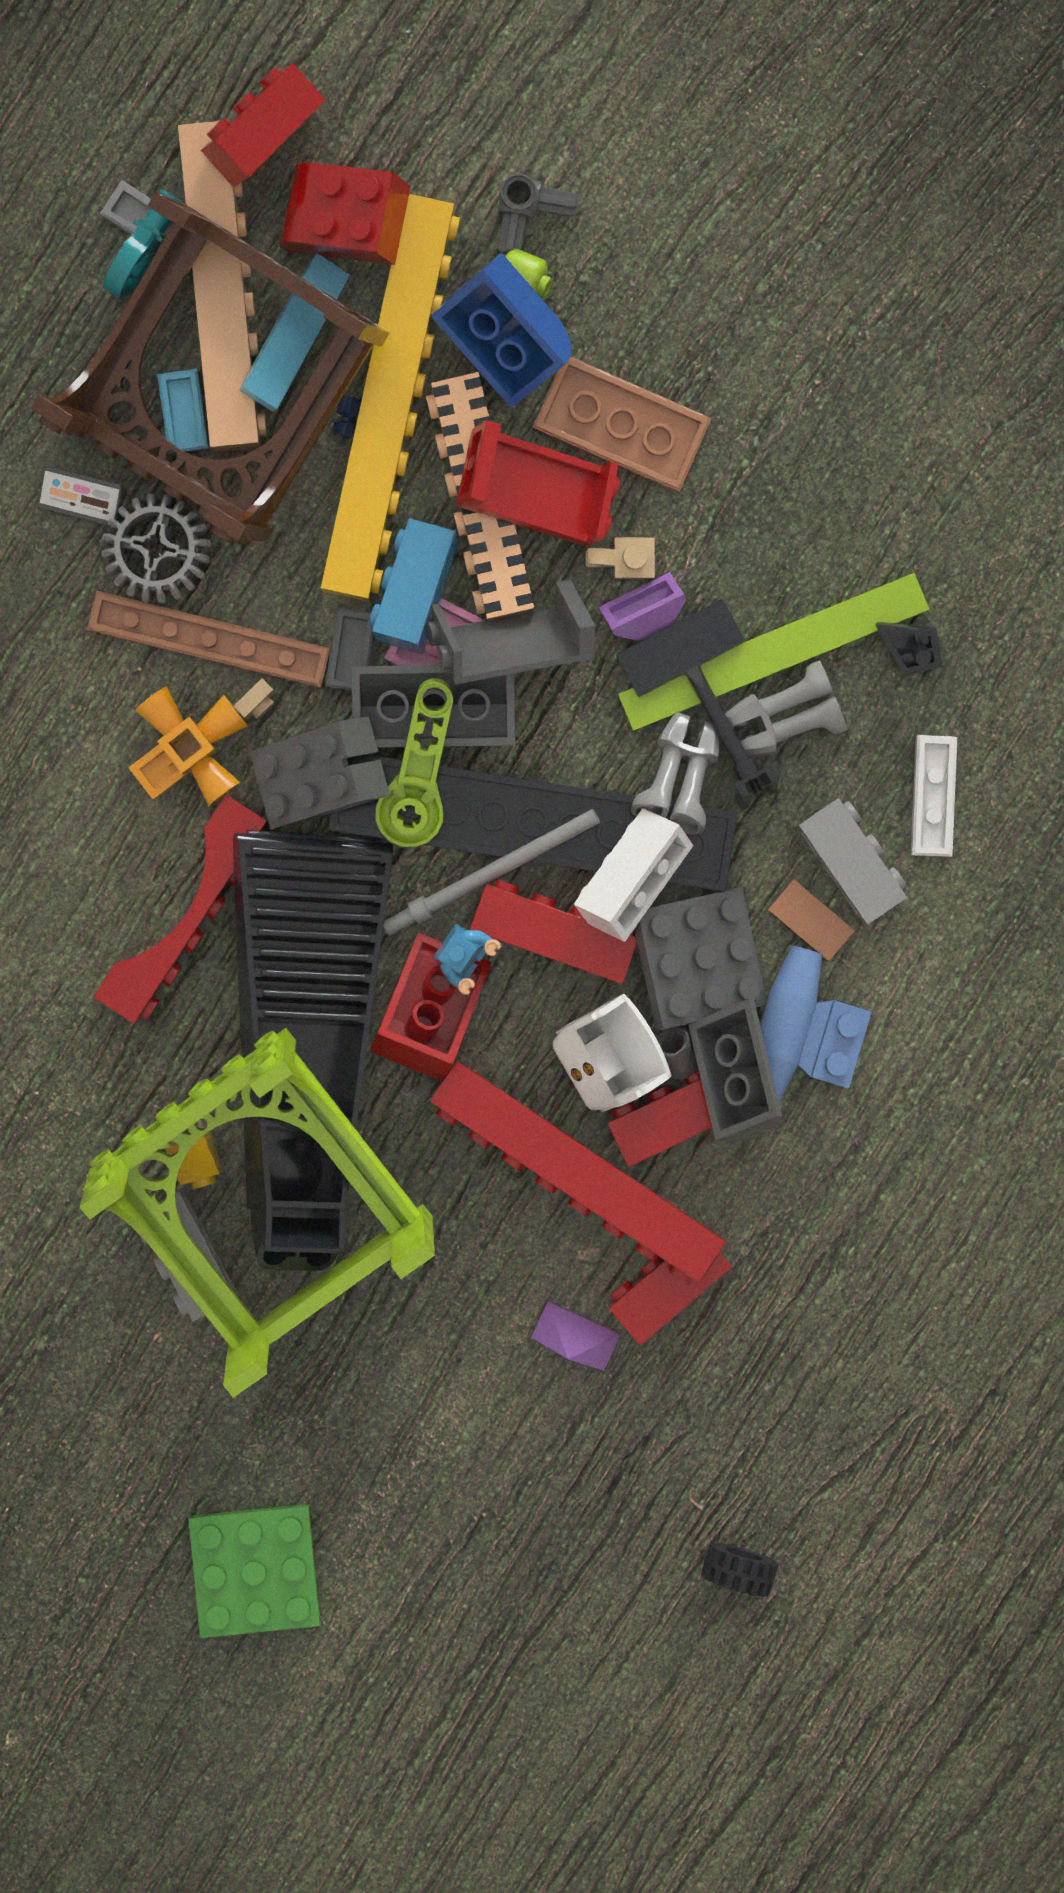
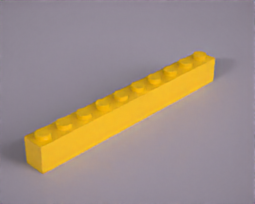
M409 194L395 265L390 267L378 326L390 334L382 347L373 346L321 589L324 593L370 602L371 594H379L384 571L377 569L380 554H388L392 531L386 530L389 515L396 516L401 492L394 491L397 475L405 476L409 453L403 452L406 436H414L418 414L411 412L414 397L422 398L426 381V374L420 373L423 358L430 359L435 335L428 334L431 319H433L431 315L443 303V296L437 295L440 279L447 281L452 257L445 254L448 241H456L460 225V217L454 216V203Z

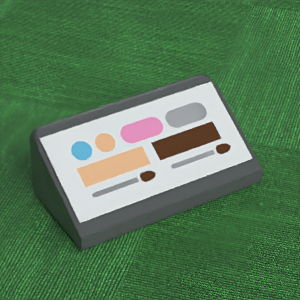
M45 465L37 507L110 526L108 524L110 519L118 520V509L122 505L126 489L116 483Z

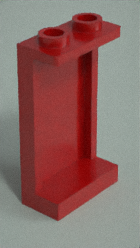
M485 420L472 429L456 506L585 547L603 540L608 535L612 524V516L609 515L611 500L615 498L620 483L619 477H616L617 463L610 461L605 465H597L500 433L501 424Z

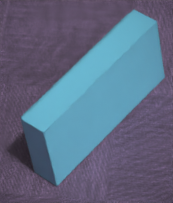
M190 369L157 374L166 438L187 453L209 450L198 370ZM173 450L168 453L169 455H177Z

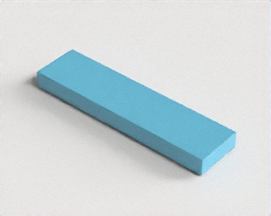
M318 253L311 257L301 275L303 279L335 299L338 298L350 276ZM292 293L239 390L272 412L277 410L326 320L323 317L324 313Z

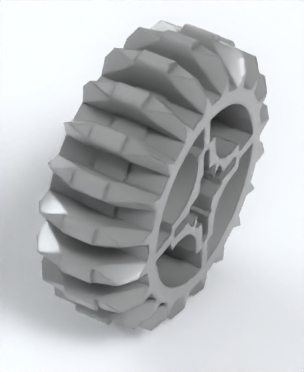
M148 494V507L144 508L139 499L134 498L132 499V505L136 511L131 514L125 507L121 506L118 511L125 520L119 523L115 519H110L108 524L117 530L116 535L103 534L102 538L105 542L114 544V548L102 550L104 558L116 559V561L106 566V571L109 574L121 571L114 583L121 587L130 581L131 583L126 592L130 597H134L139 589L142 588V601L149 603L153 591H156L158 602L161 604L166 603V590H171L176 600L180 599L182 596L177 586L182 583L189 591H193L195 586L188 577L193 574L197 578L203 579L205 573L197 568L196 564L197 562L209 564L211 560L209 556L199 553V550L211 547L209 539L197 538L207 531L206 525L198 524L192 527V524L197 521L199 514L193 510L182 516L187 504L180 500L174 509H171L172 498L169 495H164L161 506H157L155 496ZM157 517L156 522H153V527L147 535L129 537L130 532L140 522ZM169 519L177 522L184 528L188 537L189 549L180 548L179 545L169 542ZM160 538L161 544L169 549V551H165L163 555L159 553L160 557L154 558L153 561V555L143 546L148 547L151 542L154 544V540ZM125 548L144 556V569L146 570L144 579L133 574L128 567L125 558ZM185 561L182 568L176 574L167 579L156 581L157 575H160L163 565L167 562Z

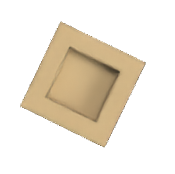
M262 678L233 707L246 720L253 715L256 719H259L274 705L275 702L271 697L276 692Z

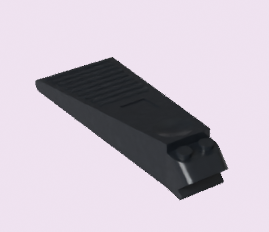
M246 830V834L235 833L233 836L241 1056L245 1058L256 1050L255 1043L270 1031L278 1034L287 1028L296 1040L295 1052L354 1128L357 1129L391 873L393 844L381 843L380 839L258 830ZM252 1088L250 1090V1096L255 1105L264 1106L272 1098L273 1089L260 1098ZM282 1091V1099L278 1105L281 1110L293 1108V1105L285 1102V1098L289 1097L285 1091ZM300 1114L299 1117L307 1120L303 1114ZM268 1117L243 1118L247 1209H251V1234L259 1265L270 1270L318 1271L330 1267L336 1260L337 1254L344 1253L346 1205L349 1181L321 1145L302 1129L288 1122Z

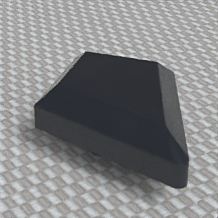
M877 622L875 624L903 676L942 667L935 627Z

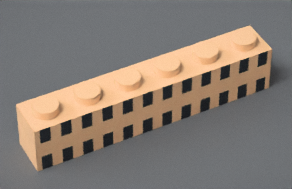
M479 372L431 383L433 394L426 396L431 420L439 418L442 433L435 435L440 459L448 457L451 467V473L444 474L450 498L458 497L472 429L485 420L490 421ZM460 507L461 511L454 513L459 537L467 535L470 551L463 552L468 576L476 574L480 589L472 591L477 614L485 613L488 621L534 612L533 599L515 524Z

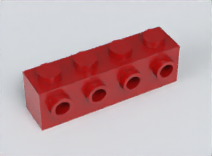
M496 880L494 886L486 884L470 930H480L497 940L623 984L637 945L636 937L630 934L624 942L589 925L576 907L572 906L569 914L555 909L556 900L534 893L533 899L530 900L517 895L519 887L500 880Z

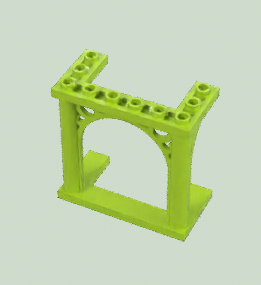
M287 1028L278 1034L274 1031L265 1034L255 1043L256 1050L245 1058L241 1054L235 1056L221 1068L223 1073L211 1082L208 1078L203 1079L188 1092L190 1095L188 1099L178 1106L175 1102H172L160 1110L155 1116L156 1122L146 1129L142 1126L133 1129L123 1138L124 1145L113 1153L107 1149L96 1156L89 1164L92 1168L89 1169V1173L86 1176L87 1181L83 1188L84 1192L79 1206L89 1220L103 1210H107L128 1223L147 1242L228 1343L223 1386L233 1398L267 1375L268 1352L271 1343L391 1259V1267L402 1279L435 1256L433 1216L424 1204L419 1207L413 1204L295 1052L296 1040ZM251 1088L259 1098L273 1089L271 1100L264 1106L255 1105L250 1096ZM241 1091L243 1104L236 1109L230 1108L227 1105V1100L230 1099V1102H233L237 1097V1093ZM282 1091H285L289 1096L285 1098V1102L293 1105L292 1109L281 1110L278 1107L282 1099ZM216 1108L215 1115H213L211 1111ZM300 1114H303L307 1120L299 1117ZM246 1117H268L282 1120L308 1133L326 1151L386 1228L384 1232L258 1321L187 1233L178 1213L175 1193L178 1172L193 1145L215 1127ZM200 1119H205L207 1126L199 1128L196 1122ZM171 1142H176L179 1146V1150L172 1155L158 1150L169 1148ZM157 1160L169 1168V1173L164 1178L151 1179L140 1172L139 1166L145 1161ZM164 1189L167 1196L162 1202H159L156 1198V1192L150 1195L147 1190L157 1191ZM169 1211L170 1218L165 1214V1212Z

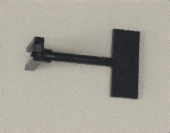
M721 599L616 654V657L638 698L681 675L687 676L735 765L732 770L738 782L735 783L734 797L743 811L749 807L751 792H754L755 796L763 792L761 787L765 786L770 796L777 793L779 778L771 765L759 769L755 759L748 757L701 670L702 664L745 642L724 600Z

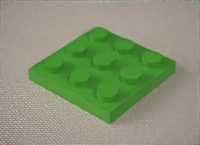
M309 1504L189 1516L200 1638L317 1627L321 1625Z

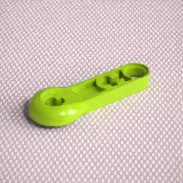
M439 678L428 679L419 686L400 773L388 786L390 795L379 798L376 805V823L380 832L390 842L401 847H418L428 843L438 834L443 823V806L436 777L453 705V692L450 685ZM432 687L442 689L447 697L445 704L437 709L428 707L423 701L424 693ZM419 713L430 718L443 717L441 723L434 719L432 736L438 739L437 741H430L428 747L421 746L420 738L415 737L416 733H423L426 723V717L418 718ZM406 805H412L415 807V813L421 815L418 821L413 818V823L408 824L404 822V816L398 814V811L401 808L403 811H406Z

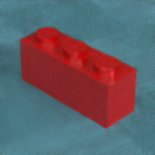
M294 63L281 72L276 66L258 82L263 89L255 97L251 92L246 94L232 108L237 115L230 122L225 118L221 119L206 134L211 140L200 151L233 187L249 178L325 101L324 97Z
M699 1069L691 1076L684 1078L686 1084L671 1090L669 1084L648 1093L647 1096L650 1101L636 1108L633 1102H629L611 1111L613 1118L606 1122L628 1167L712 1128Z
M721 1253L703 1280L698 1283L692 1279L689 1285L669 1272L672 1265L658 1256L655 1262L649 1259L640 1268L643 1275L632 1284L628 1279L625 1280L609 1294L613 1300L608 1303V1307L638 1344L641 1345L732 1268L731 1264Z

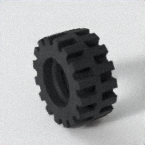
M711 1542L705 1556L701 1576L708 1581H713L712 1583L716 1585H722L730 1590L748 1593L752 1596L768 1597L774 1583L778 1564L767 1556L748 1551L745 1548Z

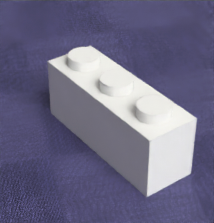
M642 808L635 820L627 826L624 835L612 852L604 858L601 867L594 877L581 890L578 899L574 903L575 907L589 925L625 942L692 849L693 844L679 824Z

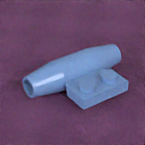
M791 946L770 989L760 1022L779 1103L797 1066L808 1077L849 1088L872 1013L871 1011L835 1000L817 1002L822 954L797 946Z

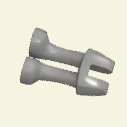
M820 660L807 666L804 679L794 686L760 700L754 694H751L725 713L733 728L744 726L748 722L755 720L760 733L752 734L740 741L749 758L777 753V743L811 729L823 727L833 734H840L848 730L835 696L772 724L770 717L833 693Z
M676 712L661 732L657 741L663 753L655 780L649 789L636 795L631 806V812L637 817L642 808L666 818L680 762L686 763L688 765L685 777L672 810L670 821L679 824L685 834L697 835L704 831L706 825V815L700 804V793L708 765L718 762L719 735L713 724L705 721L697 737L696 747L684 744L683 740L688 731L687 726L690 716Z

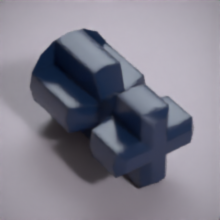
M349 396L342 397L337 407V413L342 416V421L334 422L332 430L334 435L343 436L344 438L354 437L356 426L352 424V419L358 418L362 400Z

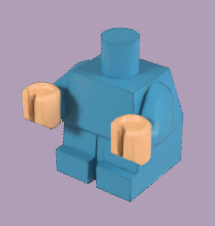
M455 924L433 958L441 963V971L447 981L457 987L462 994H469L471 992L470 988L475 986V981L469 978L478 965L475 961L478 960L480 962L486 953L490 956H495L497 954L496 950L501 948V943L480 930H466L459 924Z

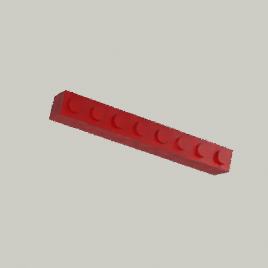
M456 1061L430 1100L431 1103L438 1107L435 1112L438 1117L454 1127L459 1121L470 1128L471 1131L468 1137L486 1149L492 1143L504 1151L501 1159L519 1171L526 1166L538 1174L534 1181L554 1194L559 1188L571 1197L568 1201L570 1206L585 1216H588L593 1211L605 1219L601 1225L604 1229L622 1239L624 1234H627L638 1242L635 1247L638 1252L654 1262L658 1256L672 1265L669 1272L688 1285L692 1279L698 1283L703 1280L728 1242L461 1062Z

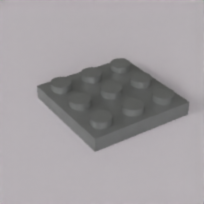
M742 887L651 907L634 928L656 1031L693 1023L747 999H754L756 1007L766 1005L767 997Z

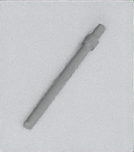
M591 809L427 898L421 896L409 902V908L384 920L383 927L390 936L415 922L421 924L434 917L433 912L600 823L597 814Z

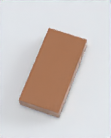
M795 879L788 884L767 909L812 949L822 954V957L828 962L855 932Z

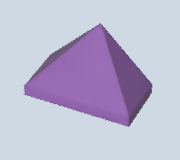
M669 572L600 606L599 610L615 636L643 641L672 626L686 602V598Z
M547 1301L531 1338L569 1360L604 1371L621 1334Z

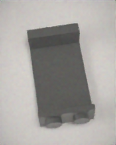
M571 579L555 582V608L450 627L438 603L431 605L432 621L426 623L429 644L437 646L439 665L442 670H448L454 685L595 658V624Z

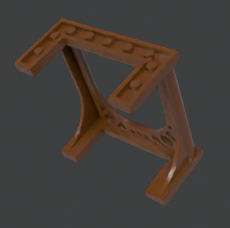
M155 192L148 207L172 221L171 229L106 341L89 365L69 387L55 397L38 394L30 409L41 415L39 422L48 429L58 434L64 432L71 436L75 433L83 437L87 433L98 440L95 446L102 452L113 458H117L120 454L130 460L129 468L148 480L153 475L163 481L165 485L162 489L181 501L188 497L199 504L196 511L204 516L203 519L213 525L210 531L231 544L233 541L240 544L243 541L251 544L252 541L266 542L273 530V527L267 523L373 345L382 347L390 333L193 208ZM207 240L322 311L325 319L340 327L277 433L264 445L246 455L220 460L197 457L171 443L152 421L146 409L141 389V365L147 344ZM124 378L130 382L131 389L129 393L117 392L113 394L116 387L122 389ZM120 402H130L136 408L134 418L124 424L114 423L110 419L111 408ZM138 426H142L147 430L148 436L146 440L140 441L142 436L136 434L127 435L126 433L133 431ZM161 447L158 454L152 451L153 449ZM172 450L177 453V459L174 462H170L167 457L168 453ZM273 450L270 457L268 458L266 454ZM256 461L261 464V467L254 472L258 477L253 483L252 474L247 467L250 462ZM184 464L186 465L187 472L181 469ZM202 468H208L213 472V489L206 477L202 476L200 479L199 472ZM229 468L237 470L242 479V491L234 498L225 492L222 483L223 474Z

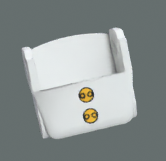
M625 994L604 1003L555 1032L557 1037L553 1040V1049L585 1105L593 1111L600 1110L604 1112L614 1107L623 1106L652 1091L671 1077L668 1063L655 1035L639 1010Z

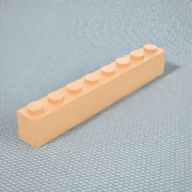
M219 121L178 125L186 205L238 238L247 237L245 212L238 213L236 197H243L242 182L233 187L200 151L211 140L206 134ZM207 240L192 266L210 448L213 453L258 449L261 447L260 437H267L265 412L258 413L257 401L239 390L253 365L252 357H257L259 354L257 332L250 333L248 317H255L253 292L246 293L244 277H251V267Z

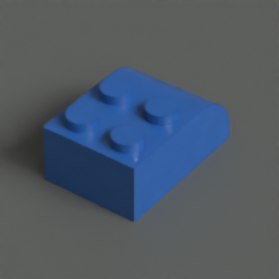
M502 252L449 296L431 315L433 320L511 408L563 367L571 356V344L563 324Z

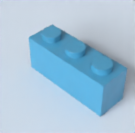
M411 518L408 520L406 529L399 530L394 544V552L397 553L394 566H388L385 570L382 580V589L385 590L381 605H374L369 621V626L373 628L372 632L378 642L423 654L428 640L426 623L432 621L431 605L440 602L459 545L455 531Z

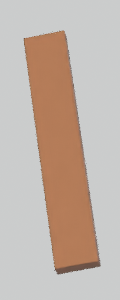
M96 591L87 627L88 631L321 689L331 650L330 648L101 591Z

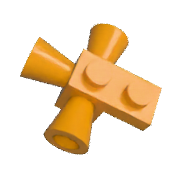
M167 686L151 695L136 708L135 711L163 735L157 741L159 744L128 767L153 800L157 799L191 772L209 807L223 799L226 794L228 795L240 785L241 782L212 758L218 752L213 743L248 727L247 723L224 694L198 724L190 717L185 720L183 719Z

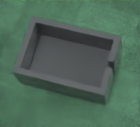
M369 716L338 721L249 752L270 830L307 822L390 795L381 760L350 766L347 762V758L378 752Z

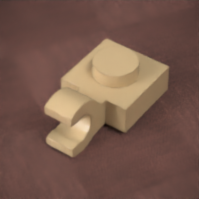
M615 537L613 539V549L587 548V551H585V567H613V579H654L655 538Z

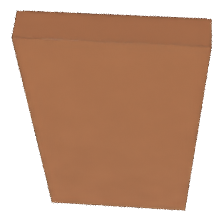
M570 357L568 362L557 371L534 423L533 430L605 462L617 463L621 469L679 493L712 418Z

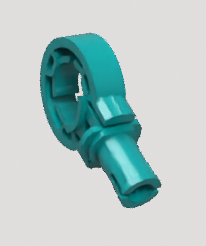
M161 189V194L183 203L181 200H179L172 194L168 193L164 189ZM150 209L144 220L140 218L139 221H133L137 228L132 236L124 242L110 265L103 282V289L120 300H124L132 293L153 260L160 243L164 241L166 237L164 233L171 223L169 219Z

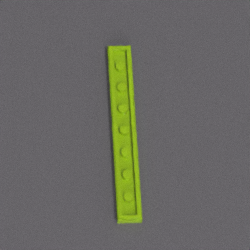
M912 573L748 640L702 664L701 670L715 696L719 697L878 632L875 626L877 622L897 624L930 609L916 575ZM681 675L639 698L634 688L618 694L632 731L668 718L676 712L680 713L701 704L686 675Z

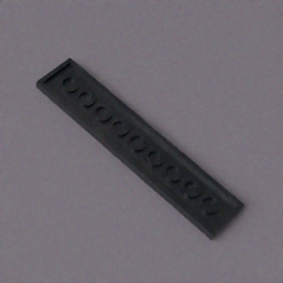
M374 755L347 758L349 766L381 760L388 786L400 773L402 760ZM439 766L436 783L443 806V823L438 834L423 845L504 857L593 809L600 820L599 824L530 860V862L597 872L604 858L612 852L624 835L627 826L635 820L636 816L632 814L631 806L636 796ZM379 799L332 813L330 816L328 829L330 831L387 839L380 832L376 823V805ZM671 802L666 819L670 820L676 802ZM406 805V811H403L402 808L398 811V814L404 816V822L408 824L413 823V818L418 821L421 815L415 813V807L412 805ZM702 807L706 815L704 831L697 835L686 834L693 847L667 883L726 891L738 812Z

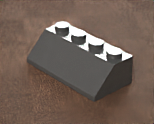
M440 665L351 666L352 719L369 716L377 747H405L417 691L424 681L431 678H439L446 681L453 692V705L444 746L515 745L514 674L454 685L448 670H442ZM432 687L423 695L424 703L432 709L442 707L447 700L445 692L439 688ZM419 713L418 718L426 717V723L423 733H416L415 737L420 738L421 746L428 747L430 741H437L438 739L432 736L433 721L435 719L441 723L443 717L430 718Z

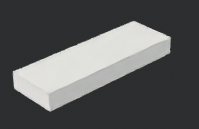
M916 735L911 855L952 857L957 737Z

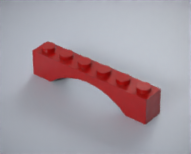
M227 794L225 795L204 827L206 844L204 872L198 893L187 914L175 929L154 947L133 958L115 963L93 996L95 999L133 1024L138 1023L141 1018L148 1021L160 1003V1000L155 998L163 984L170 987L182 969L177 964L185 950L192 953L204 936V933L199 929L207 917L212 920L216 918L226 902V899L221 897L229 883L234 885V834H246V830L267 831L266 827L269 824L267 820Z

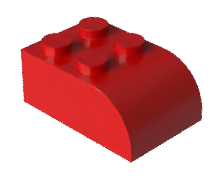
M320 163L296 164L279 246L287 252L311 255L318 253L321 256L395 265L411 186L395 173L389 171Z

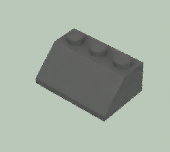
M754 999L744 1000L688 1024L715 1141H748L776 1130L781 1121L782 1113Z

